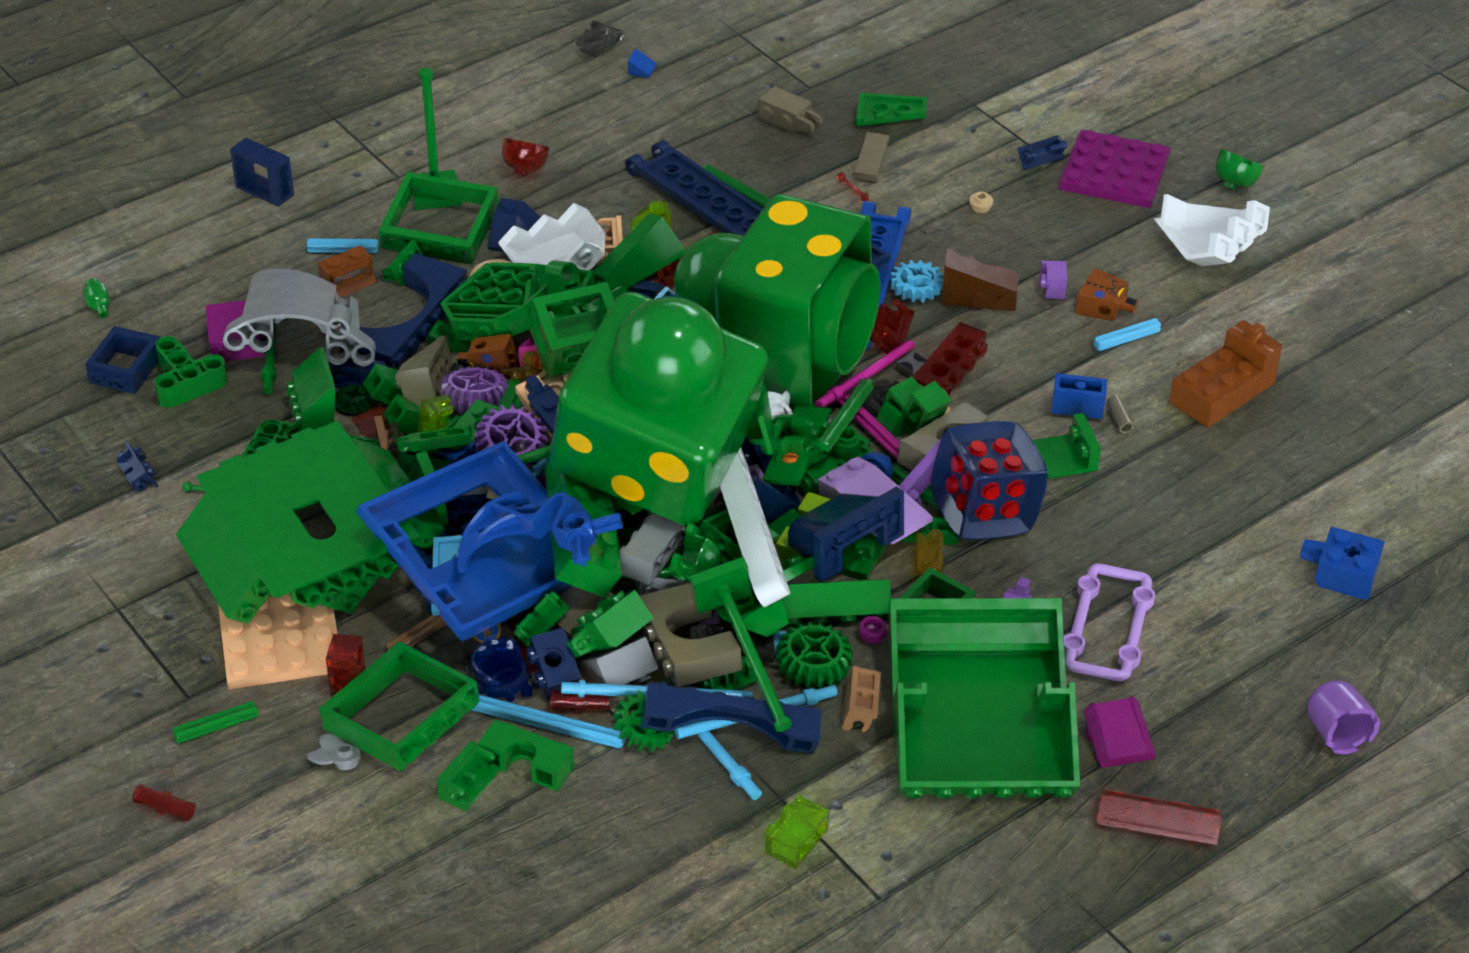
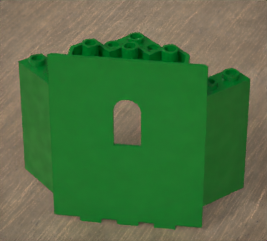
M335 421L315 430L310 427L291 434L292 439L279 444L273 441L255 448L256 452L248 456L241 457V455L229 458L219 462V467L196 475L206 493L175 535L226 618L249 624L270 594L275 598L288 594L294 603L313 609L319 604L352 614L379 577L388 579L398 566L397 562L386 550L385 543L375 537L356 513L359 505L411 482L389 450L350 437L340 422ZM319 502L335 525L336 532L327 539H315L309 535L294 511ZM432 510L399 524L408 535L411 544L428 550L433 545V537H439L445 530Z

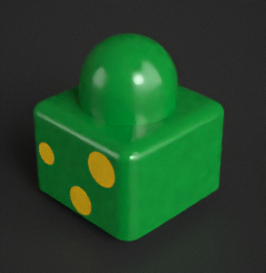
M777 194L769 200L744 236L734 233L711 234L699 239L684 252L675 270V297L684 298L701 305L716 319L722 329L756 342L766 350L768 365L763 382L766 385L767 392H775L782 395L785 391H788L790 394L789 407L793 409L796 406L816 407L815 401L824 396L826 391L837 383L841 375L849 374L857 366L867 348L874 329L880 300V275L877 267L872 264L871 217L785 194Z
M636 292L621 294L614 301L560 391L549 456L552 467L562 474L676 523L688 525V523L695 524L703 518L752 427L768 365L766 350L756 342L722 329L716 319L705 308L693 301L679 297L651 299Z

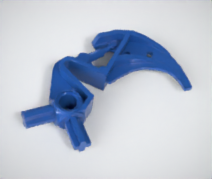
M520 490L501 495L487 502L466 527L458 549V572L467 571V563L472 553L493 539L503 536L527 534L540 540L550 529L559 548L572 552L573 563H580V566H586V561L590 560L589 548L596 542L597 535L623 528L620 513H615L593 519L576 498L568 496L565 492L556 493L549 499L544 498L538 503L530 504V498Z

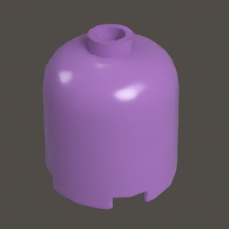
M1328 681L1313 691L1309 698L1307 711L1311 722L1326 745L1334 753L1345 755L1357 752L1358 748L1356 746L1362 744L1365 740L1371 742L1379 731L1380 720L1375 710L1360 692L1346 681Z

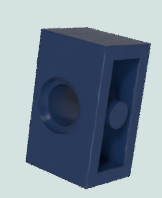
M564 628L531 636L530 645L526 648L528 661L530 664H535L537 673H535L537 687L539 690L543 689L546 699L561 695L562 682L579 683V680H581L575 658L567 645L568 638ZM555 661L559 665L556 667H550L546 664V662Z

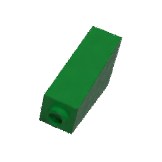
M649 213L594 269L595 284L608 282L611 291L619 286L626 287L627 289L681 258L686 249L662 216Z

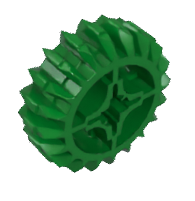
M809 621L807 626L798 623L796 629L789 627L787 633L782 634L780 642H778L776 647L777 666H779L780 674L786 675L787 682L795 680L796 687L803 684L806 685L807 689L811 686H816L817 689H820L823 685L828 687L833 685V683L840 684L842 678L847 677L850 666H852L853 650L852 645H849L848 637L843 636L841 630L834 631L832 624L824 627L821 622L818 625H812ZM795 649H797L799 652L798 657H796L793 653Z

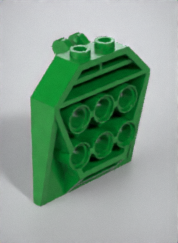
M485 263L440 303L457 339L468 340L472 344L473 340L478 337L512 334L513 337L528 330L532 298L548 295L545 277L547 265L534 263Z

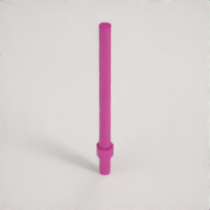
M912 340L906 341L841 385L831 387L824 396L815 401V406L825 408L831 403H837L843 399L844 394L855 388L862 379L867 380L914 349V342Z

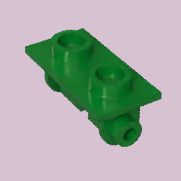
M412 238L407 246H403L393 262L383 269L382 277L384 280H396L399 287L404 284L403 266L415 253L423 255L414 238Z
M553 591L549 595L546 593L545 597L534 608L535 610L529 613L519 625H515L516 629L513 633L528 647L531 636L549 632L570 609Z

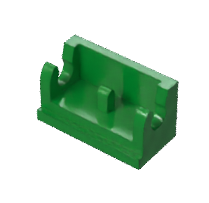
M471 740L437 778L438 798L466 812L499 774V767L489 762L493 761L496 756L491 751L476 745V742Z

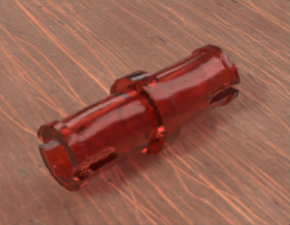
M551 690L550 709H576V712H582L583 709L608 711L609 696L585 695V697H578V694H561V691Z
M139 784L135 788L132 797L134 803L156 809L158 814L164 815L167 813L182 818L185 821L191 820L196 809L194 802L174 797L167 790L160 792L143 784Z

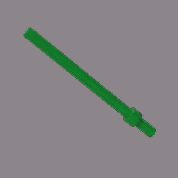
M274 323L272 346L265 352L264 366L261 369L263 392L267 395L273 393V385L277 377V369L274 367L276 323Z

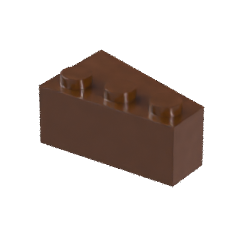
M947 248L941 304L1015 311L1019 273L991 263L989 266L977 262L975 257L968 255L966 258L955 254L953 249Z

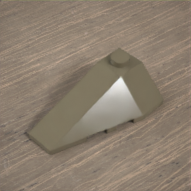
M446 335L439 337L404 362L395 376L397 387L402 389L403 396L435 417L440 416L444 409V404L441 403L440 399L441 388L439 386L444 375L449 373L452 362Z

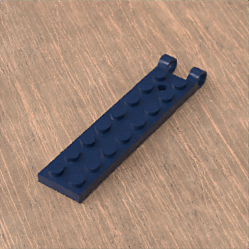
M661 140L651 146L654 159L649 162L645 161L639 154H634L625 160V167L631 175L639 174L722 233H734L744 236L763 210L671 147L665 140Z

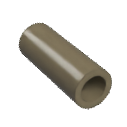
M1110 396L1106 400V405L1119 431L1122 434L1130 433L1134 429V424L1120 396Z

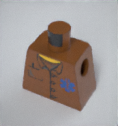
M1094 268L1077 294L1075 314L1114 321L1121 310L1134 314L1138 306V300L1127 296L1129 284L1126 281Z
M512 334L475 338L468 352L458 353L457 363L463 367L476 368L478 366L483 369L487 367L489 370H497L498 373L504 374V378L510 380V378L518 379L521 374Z

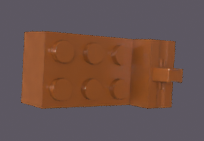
M1242 320L1226 331L1223 347L1173 378L1169 402L1209 428L1275 384L1283 345L1265 334V326L1257 321L1254 325H1251Z

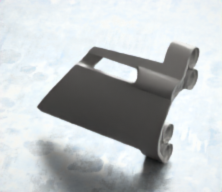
M265 269L252 275L243 314L226 326L223 336L225 347L231 351H239L245 345H250L256 352H266L272 346L274 323H280L285 318H296L312 321L320 328L322 333H326V357L334 365H341L347 359H353L359 366H368L374 361L376 350L373 339L360 330L358 300L352 296L348 299H342L337 294L335 284L315 275L290 269ZM232 332L239 333L242 336V338L239 340L232 339L229 334ZM264 334L268 339L266 341H259L255 335ZM340 346L344 349V352L338 354L333 352L331 348ZM365 347L370 350V353L362 355L357 350Z

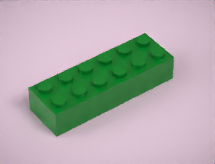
M549 461L545 467L548 499L556 493L565 492L568 496L576 498L593 519L614 514L611 494L558 472ZM613 530L597 535L596 542L589 548L590 560L586 561V566H580V563L574 564L572 552L559 548L551 531L555 579L605 598L622 576L617 531Z

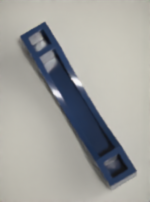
M648 683L643 698L641 728L671 732L683 725L696 721L728 720L748 725L763 732L785 750L814 754L820 741L822 709L812 708L808 705L784 704L779 701L785 716L791 719L792 726L786 731L777 732L774 727L775 720L767 702L764 700H757L750 696H731L723 692L699 691L692 687H673L665 683Z

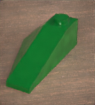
M751 581L752 595L734 601L746 629L768 637L776 634L779 629L789 624L783 600L780 599L767 607H763L753 590ZM723 605L714 608L721 619L731 623Z

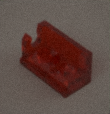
M893 299L892 304L898 310H892L885 303L879 305L870 338L886 354L904 343L915 313L914 310H909L897 299Z

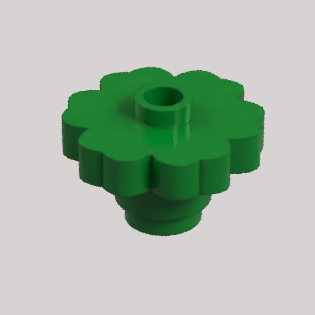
M847 426L831 451H824V453L840 467L850 459L861 458L865 454L873 452V449L870 448V441L867 438H864L862 434H858L855 428Z

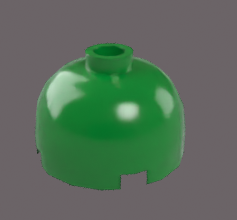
M1224 149L1220 150L1215 164L1218 177L1225 181L1223 186L1235 191L1238 187L1247 188L1256 183L1265 167Z

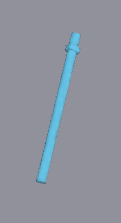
M579 680V683L562 682L561 694H578V697H585V695L626 697L627 694H630L634 697L636 692L640 691L644 697L647 686L585 683V680ZM695 688L705 692H723L731 696L753 697L752 691Z

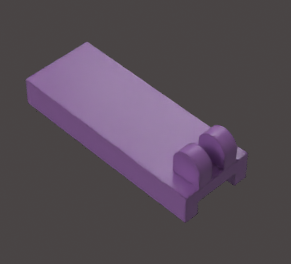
M941 439L899 485L920 506L922 504L920 495L931 483L933 466Z

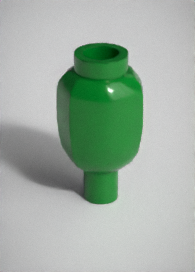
M95 278L87 280L82 291L87 305L90 309L97 312L100 318L108 317L107 308L110 304V296L107 288Z

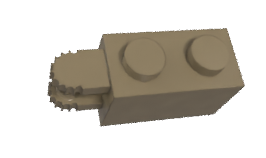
M774 86L759 98L758 118L796 134L800 130L809 134L814 130V126L817 127L822 124L823 118L820 114L812 111L811 101Z

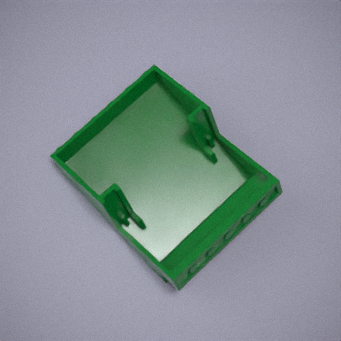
M1062 598L890 599L888 606L889 642L887 653L898 794H906L907 798H922L924 794H935L937 798H951L953 794H965L967 798L983 797V794H995L997 798L1013 797V794H1025L1027 798H1039L1043 796V793H1055V797L1068 798L1072 797L1073 793H1077L1080 788L1075 682H1069L1066 687Z

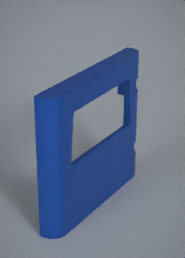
M505 441L359 505L356 511L357 515L375 537L385 543L388 553L428 602L434 603L439 609L441 618L461 641L467 640L539 604L546 593L549 595L553 591L558 594L572 587L570 584L555 579L551 529L540 540L527 534L503 536L491 540L472 553L467 563V571L459 573L457 557L429 569L409 541L408 535L399 526L400 523L484 485L489 486L498 496L520 490L530 498V504L538 503L544 498L548 499L547 490Z

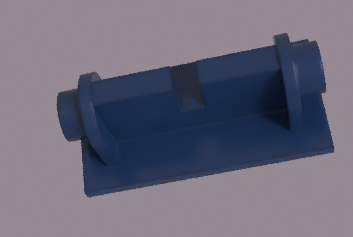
M1054 136L1018 147L1017 150L1023 168L1026 170L1064 158L1063 152L1067 149L1068 145L1065 140Z
M127 440L124 441L128 449L118 453L117 463L126 474L132 488L143 491L151 482L158 487L159 485L154 478L157 474L149 462H144L147 459L145 453L139 446L134 448Z

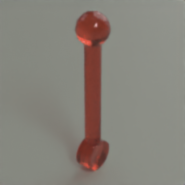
M844 172L837 174L838 181L848 185L860 196L861 201L869 200V195L863 193L846 178Z

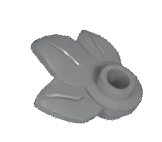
M326 733L319 738L321 748L306 755L308 760L316 764L326 765L334 763L336 768L340 770H349L359 764L361 749L332 733Z

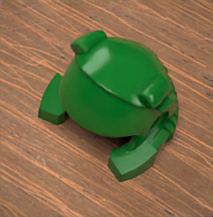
M688 523L685 530L683 556L674 553L669 567L675 579L687 580L691 582V575L719 566L721 555L724 552L723 544L716 545L710 538L698 535L700 532L699 528L691 523Z

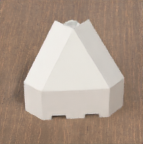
M1166 194L1163 198L1161 218H1154V220L1186 260L1200 266L1231 263L1235 259V255L1247 249L1254 242L1253 239L1267 231L1270 207L1255 200L1247 201L1246 209L1242 210L1189 204Z
M573 203L558 220L543 214L529 231L513 226L498 243L513 263L547 265L552 260L572 262L579 270H591L604 256L606 233L588 209Z

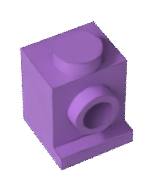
M1041 261L1039 283L1040 288H1045V298L1065 299L1067 286L1066 261Z

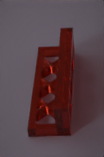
M1102 789L1097 824L1217 845L1222 811Z

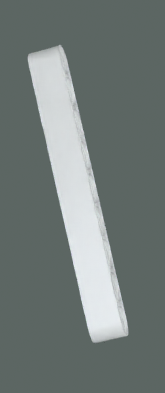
M740 447L720 484V488L742 556H744L748 565L753 590L761 605L767 607L789 595L790 590L742 448Z

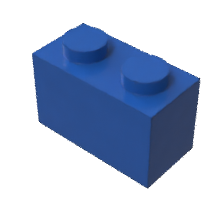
M1056 373L1051 413L1071 416L1084 413L1087 418L1103 419L1107 379Z

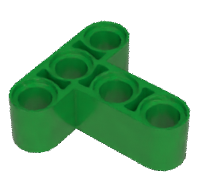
M552 260L547 264L545 277L548 294L581 288L579 270L574 263ZM581 299L550 307L555 317L560 318L573 315L571 313V306H577L582 313L580 308L589 303H585Z
M165 336L156 341L158 363L164 371V374L159 375L154 382L157 400L161 407L172 408L222 388L227 384L226 365L222 356L209 355L195 361L175 337Z

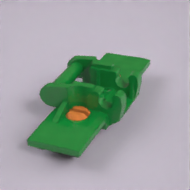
M796 406L793 414L776 415L774 417V454H770L773 456L762 480L769 485L779 484L781 486L792 485L795 487L800 485L807 467L820 458L821 452L818 450L817 441L829 426L827 422L832 413L830 408ZM782 431H784L785 436L782 439H779ZM766 445L761 446V451L768 455Z

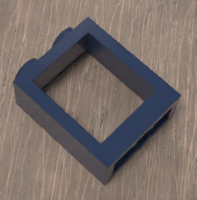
M248 138L243 139L230 149L236 188L278 207L294 196L290 157ZM254 163L267 168L268 178L255 173Z
M114 326L85 363L89 383L136 394L158 364L155 344L160 339V336ZM116 352L138 357L129 369L108 364Z

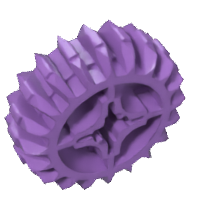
M468 366L466 369L458 368L457 371L452 370L449 374L444 375L439 386L441 388V403L444 404L446 409H450L452 413L459 412L460 415H464L476 399L498 406L501 397L506 393L505 389L508 388V380L504 378V374L498 373L497 370H489L487 367L483 369L478 366L476 368Z
M513 404L509 409L501 405L499 411L492 408L489 411V415L484 414L481 422L477 424V433H475L474 438L476 450L480 452L502 441L508 444L509 439L511 441L508 446L517 456L545 447L548 441L546 426H541V418L534 419L535 414L533 411L525 413L524 406L520 410H516ZM540 460L525 464V466L530 470L533 468V464L539 463Z

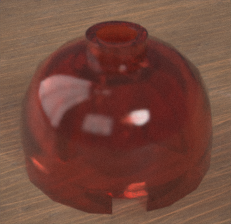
M504 138L502 145L503 161L507 166L514 168L515 174L527 176L528 172H536L544 166L550 147Z

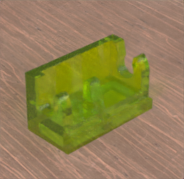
M448 395L421 400L418 432L445 429L447 427L448 414L454 411V406H449L451 398Z

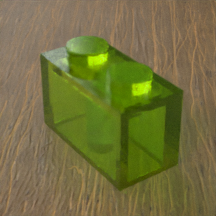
M798 795L791 804L785 805L779 819L775 823H770L764 833L765 853L796 869L828 831L829 810Z

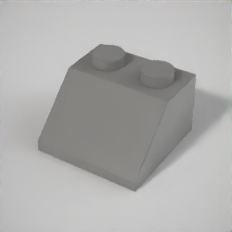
M646 637L626 639L615 648L612 647L577 661L579 667L589 680L597 684L625 685L633 680L635 683H640L651 678L650 672L659 669Z

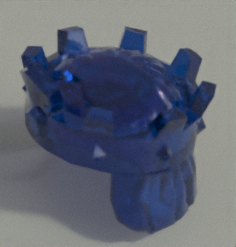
M506 637L490 639L481 643L473 651L470 665L473 673L478 678L477 684H479L478 690L480 694L485 693L487 697L495 699L505 697L507 702L515 701L514 694L519 691L522 697L532 696L533 687L528 684V679L532 678V675L528 670L529 667L526 666L525 661L521 658L520 646L515 640Z

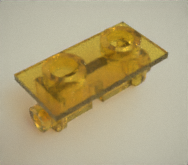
M938 529L931 530L926 536L920 532L916 533V572L920 576L929 567L940 573L944 569L943 552L941 551L944 536Z

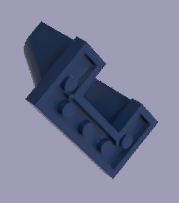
M896 486L880 496L842 493L794 520L788 530V545L805 558L813 556L814 578L822 583L843 570L842 549L872 531L876 533V541L882 546L904 535V491Z

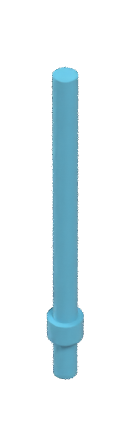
M661 681V682H660V683H665V684H667V685L669 686V684H668L666 681ZM709 731L697 734L729 771L731 780L738 787H742L753 800L760 798L762 791L751 780V774L746 768L739 766Z
M835 685L817 690L809 688L802 690L798 695L783 698L779 701L796 706H813L818 704L820 700L837 696L838 692ZM728 720L698 721L675 729V735L677 739L736 724L737 722Z

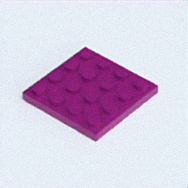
M1080 130L1060 180L1059 190L1151 208L1170 156L1171 147L1142 142L1137 139L1122 138L1116 135L1096 133L1092 130Z

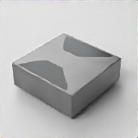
M913 351L896 362V369L907 377L912 376L916 380L932 370V363Z

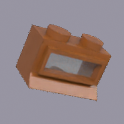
M361 245L318 262L319 277L335 284L339 297L377 283L373 275L371 255Z

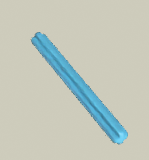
M479 695L480 702L472 709V711L619 749L623 747L626 738H618L621 733L620 730Z

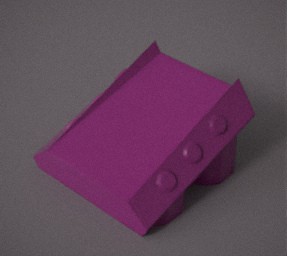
M1132 695L1127 699L1097 704L1092 702L1083 710L1086 718L1085 735L1094 744V756L1101 768L1146 761L1156 757L1139 701Z

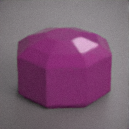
M877 616L865 617L859 623L860 639L868 644L880 643L886 637L885 621Z

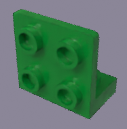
M1084 413L1073 414L1072 426H1069V434L1032 440L1044 459L1048 479L1098 471L1101 447Z

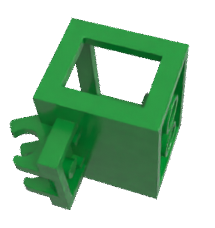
M608 282L532 298L529 329L547 378L569 374L576 366L615 301ZM600 296L599 308L597 310L581 313L577 306H571V313L573 315L556 318L552 311L547 310L549 306Z

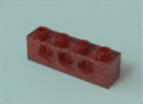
M959 322L912 377L923 387L936 381L950 396L953 388L961 384L964 375L968 371L971 372L976 361L986 354L988 344L986 343L987 332Z

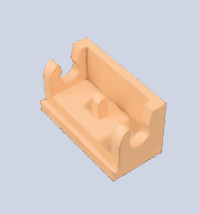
M621 215L616 216V218H601L597 220L599 225L609 226L607 229H603L606 233L604 256L597 262V265L623 240Z

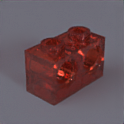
M333 634L326 656L331 698L366 669L362 636Z

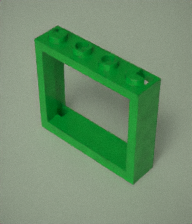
M407 172L378 230L381 248L400 251L403 246H407L412 238H414L423 256L473 265L499 204L498 187ZM412 193L482 205L467 239L396 226Z
M399 641L323 704L319 710L324 730L391 767L402 771L424 750L434 744L449 728L453 727L465 714L474 709L480 701L475 680ZM404 672H408L452 695L397 744L350 720L352 716Z

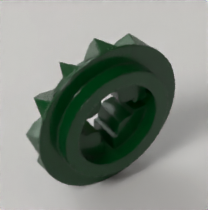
M360 382L356 385L349 383L347 387H339V392L335 393V407L343 413H363L369 410L375 403V399L370 396Z

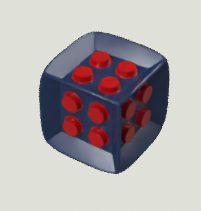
M1010 421L979 422L954 426L945 431L937 450L931 477V487L934 500L941 514L946 519L951 530L959 538L967 540L994 539L1020 535L1032 529L1044 499L1048 474L1043 457L1022 426Z

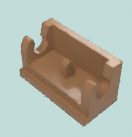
M857 666L852 667L845 685L841 729L849 731L855 721L863 722L862 732L870 728L873 718L876 719L878 716L881 672Z

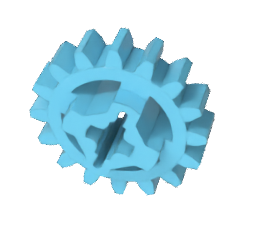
M909 260V264L901 262L900 267L895 266L894 272H891V290H895V295L902 294L903 300L911 299V302H915L916 299L924 302L925 298L933 300L934 295L939 296L940 290H943V273L939 272V267L931 268L932 263L930 262L924 264L922 260H919L918 263Z

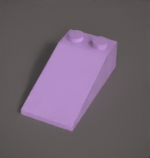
M860 457L850 459L847 463L829 471L828 474L818 479L820 496L829 499L842 493L880 496L896 486L900 488L878 467ZM905 491L904 535L890 543L892 545L933 521V517Z

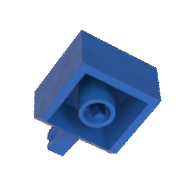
M1331 526L1326 542L1304 540L1300 558L1318 565L1314 581L1319 587L1368 600L1385 541Z

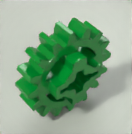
M640 691L636 692L634 698L627 694L624 701L620 700L612 718L616 721L613 726L614 730H621L618 738H627L629 740L627 746L631 747L633 744H636L640 752L644 746L648 748L649 752H653L656 746L659 749H663L666 742L669 743L675 730L671 732L661 731L657 734L658 730L641 728L644 697Z

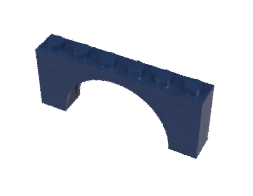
M415 253L403 266L405 287L421 294L426 299L427 304L417 316L402 324L385 328L360 327V330L375 342L374 360L383 361L386 363V367L399 370L401 365L418 350L420 344L428 337L437 320L443 321L445 313L440 303L467 280V269ZM339 346L340 353L344 352V349ZM365 347L357 350L362 355L370 353V350Z

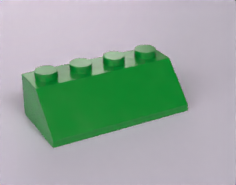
M318 348L292 371V381H287V397H289V405L292 407V417L294 418L295 428H299L300 431L310 427L315 430L334 422L336 388L324 348Z
M890 579L788 584L790 594L782 598L789 624L801 623V618L812 617V623L829 622V616H840V621L857 620V615L867 614L868 616H877L885 619L891 599Z

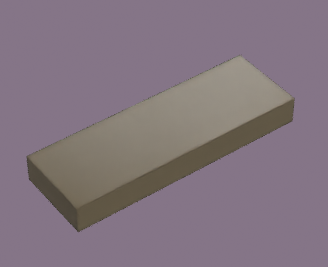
M867 132L854 170L855 180L877 182L890 135Z

